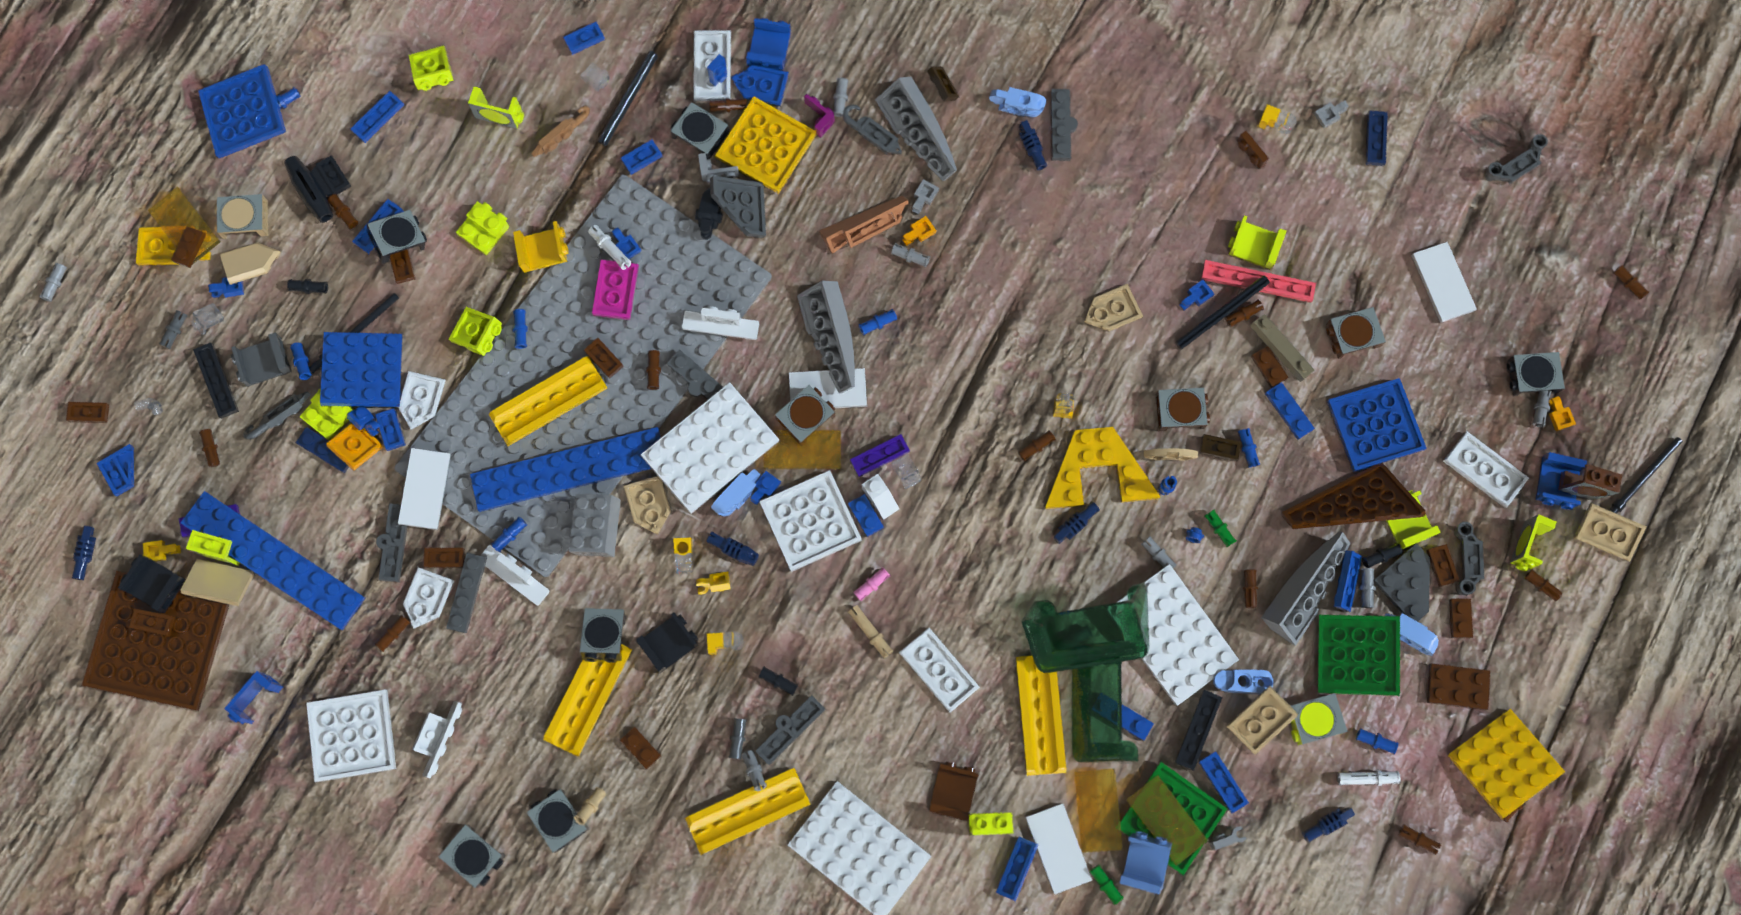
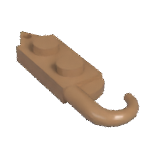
M583 106L578 109V112L581 114L575 119L569 118L562 121L538 141V146L531 154L536 157L556 149L558 143L563 139H568L574 131L573 129L588 117L590 108Z

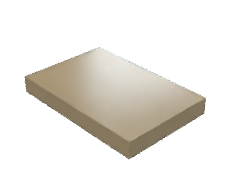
M1590 503L1574 538L1630 562L1647 526Z
M196 559L181 588V593L239 606L254 573L246 569Z
M1269 685L1227 727L1256 755L1298 716V713Z

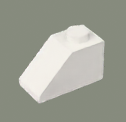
M878 474L862 484V490L883 520L899 510L891 492Z

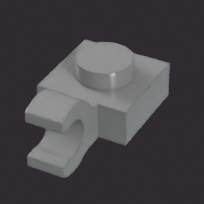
M1342 101L1336 106H1333L1330 102L1316 110L1314 115L1322 127L1326 128L1340 120V114L1347 111L1346 108L1349 106L1346 101Z
M923 179L914 193L917 201L913 205L912 212L919 215L925 203L930 206L939 191V187Z
M1242 827L1233 828L1229 836H1225L1223 833L1213 837L1214 841L1209 842L1211 849L1218 850L1236 842L1245 841L1246 837L1238 838L1236 835L1237 831L1241 830Z

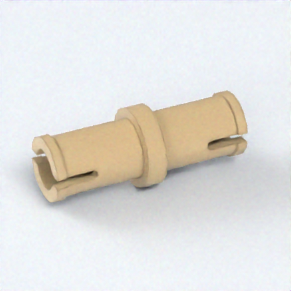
M597 787L591 796L584 800L582 808L574 816V820L578 824L584 825L591 814L598 810V805L606 796L605 791Z

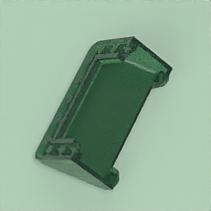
M1145 583L1134 584L1128 589L1127 595L1129 600L1057 612L1056 607L1051 601H1035L1021 623L1038 670L1043 673H1052L1144 658L1150 649L1148 594Z
M1137 640L1084 643L1075 646L1072 651V755L1077 762L1132 764L1138 762V748L1136 744L1132 741H1122L1121 673L1122 660H1131L1137 654Z

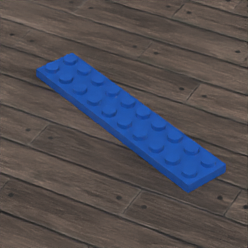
M655 427L472 473L470 477L477 509L479 512L652 469L641 457V454L661 439L659 428Z
M205 491L181 522L190 530L233 541L229 556L340 630L346 627L365 600L364 596Z

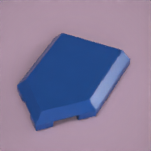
M751 65L747 70L732 76L731 79L742 96L747 100H752L753 97H756L767 104L781 106L789 72Z

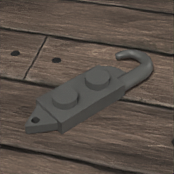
M848 105L844 109L843 120L856 130L859 135L886 155L888 153L902 154L898 138L873 119L862 117L856 122L849 117V111L852 109L860 110L859 106Z
M307 391L299 395L294 394L263 415V419H261L256 429L251 431L254 426L250 425L244 431L243 437L248 440L254 439L269 428L272 429L274 426L281 425L284 419L299 412L300 408L303 407L302 404L310 396L309 392Z

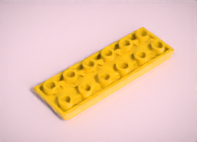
M589 356L492 410L489 416L506 445L510 446L608 388Z
M621 644L622 661L608 663L604 660H596L595 662L582 660L543 740L578 757L580 756L633 649Z
M1055 654L1015 657L1026 776L1066 773Z
M795 768L766 780L767 787L763 789L760 786L761 791H755L753 786L686 817L685 820L700 855L811 805Z

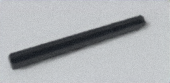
M649 51L598 138V142L601 145H608L657 60L658 56L655 52Z
M1265 275L1259 278L1178 339L1176 345L1180 349L1185 348L1270 283L1269 279Z

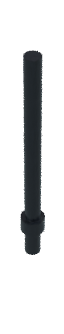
M393 293L349 333L362 332L395 303L399 297ZM323 353L309 367L313 374L322 367Z
M1676 437L1622 497L1612 503L1609 511L1616 514L1621 512L1632 496L1683 442L1682 439Z

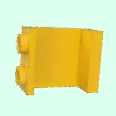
M553 221L554 229L524 236L520 230L513 232L518 264L524 273L567 262L566 255L569 254L567 244L563 240V238H566L564 228L560 227L557 221Z

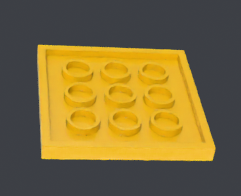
M753 97L716 153L715 158L730 167L738 166L739 172L757 182L763 183L765 187L779 194L816 137L817 131L762 100Z
M1511 709L1448 755L1501 819H1504L1565 773V770Z

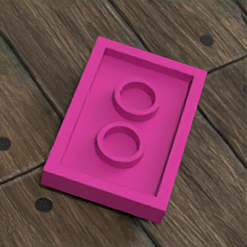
M600 261L592 310L593 316L631 319L639 269L638 264L631 263L629 267L624 264L627 269L623 270L615 261Z

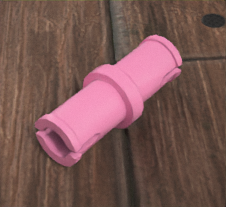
M882 567L871 578L868 577L866 582L853 593L860 601H863L866 596L873 590L876 591L877 587L890 577L889 573Z

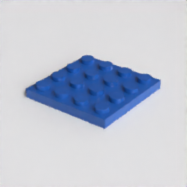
M265 64L198 90L214 151L219 159L286 132L270 72Z
M324 332L320 405L400 407L402 334Z
M1400 378L1327 401L1353 472L1427 449Z

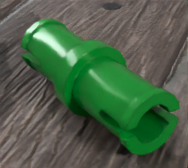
M1215 509L1204 516L1213 527V532L1218 534L1226 548L1237 541L1228 530V525L1223 523Z
M1100 864L1090 870L1089 873L1100 885L1099 889L1105 892L1113 905H1116L1124 898L1113 884V879H1109L1100 867Z

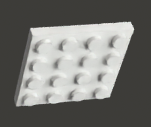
M830 470L760 501L791 572L862 541Z
M387 690L307 703L315 782L396 769Z

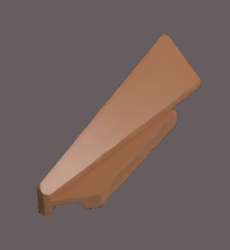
M899 196L819 231L831 253L836 252L847 243L852 248L899 224L902 219V211L909 202L904 196Z

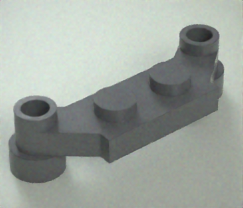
M1543 134L1535 135L1528 146V150L1504 166L1498 162L1491 163L1484 174L1485 179L1488 181H1507L1511 184L1541 164L1540 156L1542 149L1548 144L1547 137Z
M1465 521L1456 526L1454 535L1461 541L1462 581L1457 585L1456 592L1459 595L1467 596L1474 593L1475 585L1479 580L1484 579L1483 541H1479L1473 534V526Z

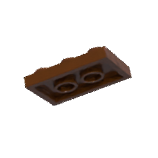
M1429 664L1427 703L1488 710L1489 670Z

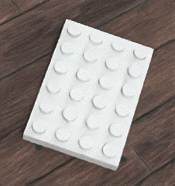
M728 383L643 452L641 457L689 513L692 514L777 444L779 438L733 385Z
M1170 564L1107 609V612L1175 706L1181 704L1213 680L1215 675L1221 670L1228 669L1239 660Z
M838 781L788 844L790 848L874 915H888L932 857Z

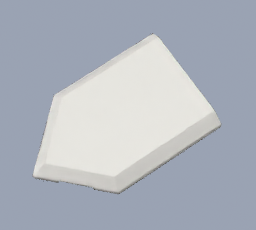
M408 371L400 397V407L398 408L411 430L435 417L446 380Z
M419 567L417 568L403 602L413 629L440 617L454 580Z

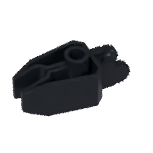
M710 188L702 194L700 207L696 209L695 220H698L701 237L705 240L711 238L713 229H718V225L722 223L723 218L721 207L711 197Z

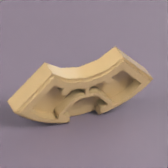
M1178 448L1144 450V457L1154 461H1186L1197 459L1198 451Z

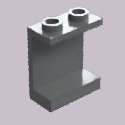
M276 332L268 335L269 341L239 350L236 346L231 347L233 351L231 358L234 365H237L238 371H236L239 382L249 387L292 372L282 338Z

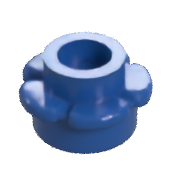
M1191 527V529L1186 530V539L1188 541L1201 543V540L1204 538L1201 529Z

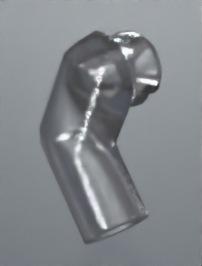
M154 398L134 402L137 411L148 408L152 410L154 415L163 412L161 402Z

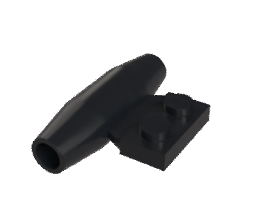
M331 155L318 162L312 171L297 156L287 158L284 161V165L292 185L305 206L321 223L331 220L333 213L326 196L338 195L351 187L333 156Z

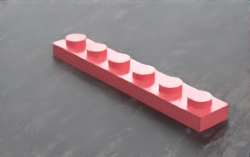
M1209 260L1204 261L1201 280L1246 289L1265 275L1270 283L1259 292L1310 303L1313 301L1316 287L1314 282Z

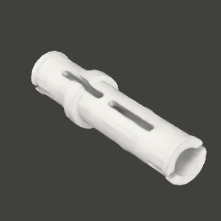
M597 225L593 226L595 230L591 227L588 233L597 241L598 246L603 248L621 269H627L624 264L629 267L631 260L611 241V237L604 234Z
M1376 770L1375 772H1338L1337 780L1339 785L1376 784L1377 786H1382V784H1400L1399 771L1381 772V770Z

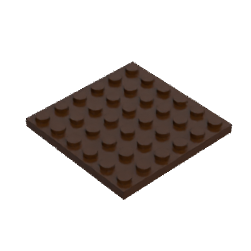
M116 571L81 686L199 711L230 604L185 595L181 593L180 589L164 614L151 608L150 605L128 592L120 590L118 588L120 580L127 573ZM134 608L175 617L170 636L129 628Z

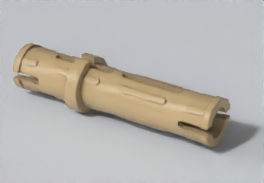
M858 605L853 607L854 610L851 609L848 613L869 638V643L876 647L883 659L888 657V654H892L893 650L883 639V634H879Z

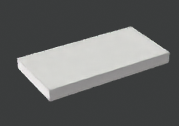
M731 30L694 31V101L731 99ZM720 54L725 58L727 77L715 87L710 83L707 66Z
M1448 242L1411 255L1440 323L1477 310Z
M865 368L855 369V387L842 394L838 393L829 375L830 370L789 373L790 401L810 385L812 388L816 387L823 395L821 398L825 402L829 401L835 408L867 407Z
M1468 431L1462 435L1443 460L1444 463L1504 508L1510 505L1529 479V477Z
M411 448L398 520L399 525L438 530L451 457L450 453Z
M927 628L899 652L949 713L980 688L930 628Z
M1064 804L1025 817L1034 842L1038 844L1037 850L1054 894L1092 881Z

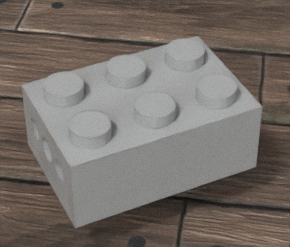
M599 494L575 495L569 552L578 556H615L621 502L619 498L613 495Z

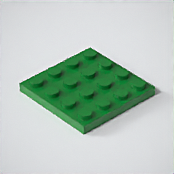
M1319 615L1318 693L1400 696V616Z
M1160 762L1116 828L1128 837L1132 833L1140 831L1148 834V837H1163L1167 839V842L1172 843L1168 865L1181 875H1184L1225 814L1227 808Z

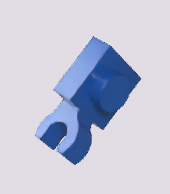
M618 227L612 231V235L618 241L615 245L628 259L641 252V248L631 235L625 237Z
M227 277L222 278V283L208 285L209 292H211L213 298L220 297L222 294H224L225 298L244 295L243 281L230 285Z
M1202 280L1187 291L1190 296L1182 300L1180 306L1183 310L1189 308L1193 303H1196L1199 307L1212 298L1214 293L1206 282Z
M360 406L347 414V419L359 431L365 428L372 437L379 433L377 428L380 425L375 421V416L364 406Z
M765 471L755 483V488L758 490L751 496V502L758 505L764 495L771 497L781 484V481Z

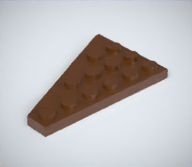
M1383 463L1374 465L1282 512V517L1292 529L1418 518L1426 515V510Z

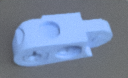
M1009 87L1008 92L998 89L991 90L989 96L990 101L1000 105L998 110L1022 117H1037L1044 110L1046 99L1042 95Z
M755 469L747 476L742 472L715 500L711 509L721 516L731 515L753 494V489L756 486L755 482L761 474Z
M1386 613L1384 616H1395V615ZM1402 613L1400 616V640L1426 655L1433 656L1438 646L1437 636L1427 630L1428 627Z
M1221 670L1213 679L1215 687L1220 689V691L1260 695L1269 685L1273 688L1274 684L1272 675L1266 670ZM1239 677H1244L1246 679L1247 683L1245 687L1239 685ZM1259 679L1264 683L1262 687L1258 685Z

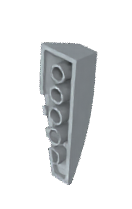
M912 77L898 78L875 101L892 129L905 139L904 142L916 151V154L927 162V166L942 181H945L957 171L945 136Z
M820 281L797 295L806 330L809 335H812L816 350H820L823 356L821 359L824 365L828 366L830 370L829 375L838 393L842 394L855 387L852 335L838 282Z
M1339 531L1324 543L1295 571L1262 616V619L1271 630L1295 646L1319 611L1317 606L1321 599H1325L1327 594L1325 589L1329 581L1333 582L1335 577V568L1341 565L1345 551L1350 546V541L1343 532Z

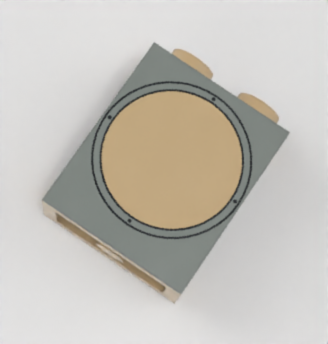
M262 194L217 197V204L214 206L217 222H215L214 227L216 233L223 239H227V233L254 231L260 236H268V200Z

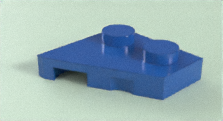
M131 444L97 463L115 496L118 497L134 487V447Z

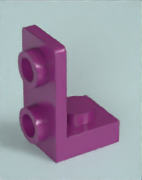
M806 94L804 96V103L821 116L814 124L817 136L821 138L835 123L834 113L830 108L823 107L816 97Z

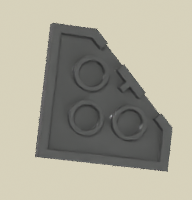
M712 176L710 178L711 197L746 236L764 238L766 236L764 184Z
M1416 543L1374 579V583L1401 613L1418 622L1429 612L1430 557Z

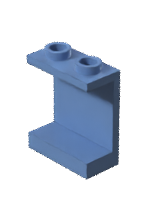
M1136 831V833H1132L1129 837L1130 846L1120 884L1160 894L1163 889L1172 843L1167 842L1168 840L1163 837L1152 838L1148 837V834Z

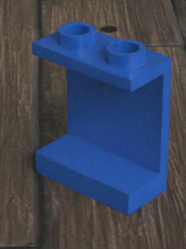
M754 18L755 28L750 52H747V66L757 65L783 71L791 35V25L784 21L774 22L766 18Z
M1552 452L1543 455L1535 500L1542 501L1544 505H1561V508L1566 510H1572L1581 505V501L1576 500V495L1562 492L1558 489L1561 472L1568 471L1580 475V471L1585 469L1587 460Z
M256 671L224 708L229 713L227 716L236 723L252 724L254 720L245 714L243 710L263 687L266 690L279 693L283 686L270 675Z

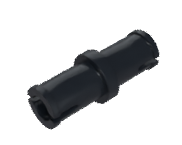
M289 279L287 288L288 291H299L305 294H311V292L327 294L328 282L312 281L311 279Z
M1397 542L1384 549L1379 548L1375 553L1362 557L1363 565L1366 568H1370L1379 563H1386L1388 559L1402 554V548Z
M765 666L758 678L774 685V688L777 689L778 687L792 696L798 687V684L784 678L783 674L780 673L779 675Z

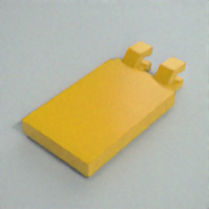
M186 226L139 228L136 264L139 266L180 265L171 261V258ZM202 231L206 234L203 243L212 242V234H208V231ZM199 249L194 262L197 259L210 260L211 252H207V249Z

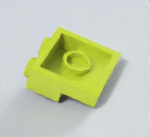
M445 46L409 55L413 80L418 90L427 91L432 86H445L450 81H454Z
M477 201L467 213V219L456 231V234L487 256L508 230L509 225L506 222L507 218L503 214L498 212L496 215L492 212L493 208L486 202L481 204Z
M466 307L449 340L466 347L474 353L485 356L486 352L491 351L493 347L492 341L495 336L501 333L502 323L493 316Z
M320 388L310 401L312 403L300 415V418L330 441L347 423V414L353 410L351 409L352 406H321Z

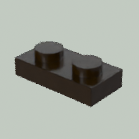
M931 66L927 72L930 75V80L936 86L943 101H955L958 99L959 95L943 66Z
M1203 434L1199 454L1237 462L1241 442Z

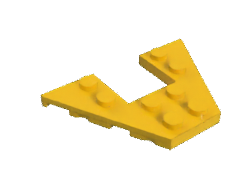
M1114 427L1081 429L1074 431L1045 509L1084 506L1080 469L1117 465L1121 503L1160 499V495Z

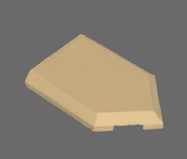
M256 242L220 253V257L228 282L231 285L267 274L271 269L272 263L279 257L281 252Z
M1125 284L1094 297L1084 322L1109 332L1143 318V315L1128 284Z
M654 476L624 485L634 523L658 535L671 512L662 480L659 476Z

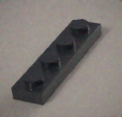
M210 342L193 349L218 417L222 419L239 412L214 344Z
M1205 689L1202 691L1174 763L1189 770H1195L1223 697Z

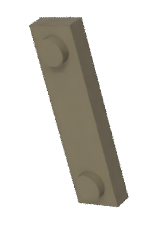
M1265 314L1250 325L1299 382L1315 371Z

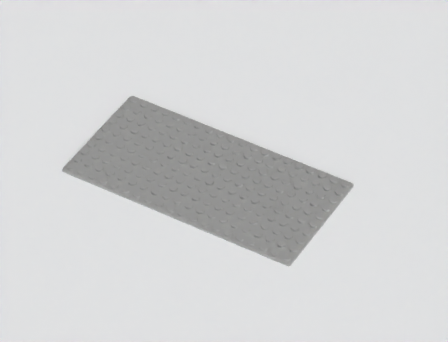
M621 175L568 243L569 254L566 255L567 262L551 266L518 309L526 311V326H528V331L526 332L527 347L517 349L514 346L515 333L512 331L514 326L513 314L502 328L501 333L492 341L493 347L491 351L486 352L485 356L481 355L436 413L435 417L432 418L397 463L395 470L406 478L411 448L450 453L451 457L442 504L493 541L503 533L502 530L504 528H508L518 516L527 523V526L504 549L542 576L548 577L569 550L575 495H610L624 476L479 512L470 474L655 427L660 428L686 394L689 386L688 382L667 365L668 361L680 349L704 370L728 338V336L683 330L684 312L701 313L702 308L713 306L722 311H726V309L736 310L737 313H740L742 319L772 279L771 273L712 234L708 240L703 239L697 223L628 176ZM594 225H597L604 234L609 235L614 244H617L618 241L612 235V231L618 227L625 237L631 235L641 248V252L630 259L631 263L639 265L630 320L592 315L600 261H614L603 248L598 246L597 241L589 235L588 231L591 227L595 230ZM597 338L623 364L624 367L609 379L590 358L608 389L510 446L506 445L489 416L492 410L578 360L587 357L588 355L584 352V349ZM650 350L660 351L659 367H661V373H659L658 390L647 389L648 373H646V367H648V351Z

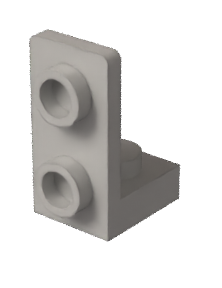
M706 153L698 154L703 182L710 183L712 176L733 179L739 176L738 166L712 170L711 160L706 158Z

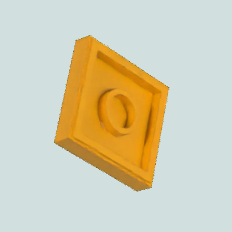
M352 423L326 443V446L353 471L383 448V444L374 436L372 437L365 428L359 431Z

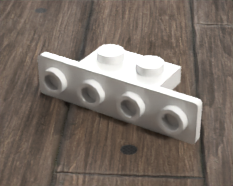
M708 306L707 308H702L701 313L685 311L682 329L756 340L759 321L741 319L740 313L733 309L722 311L716 307Z
M489 545L480 555L487 557L485 565L487 568L537 606L549 594V589L531 576L532 571L524 565L521 568L516 565L517 560L510 554L505 556Z
M454 701L446 719L429 712L427 713L412 748L414 751L430 756L423 776L431 778L432 775H435L438 769V759L440 756H443L446 750V740L453 734L455 719H458L461 715L462 703Z

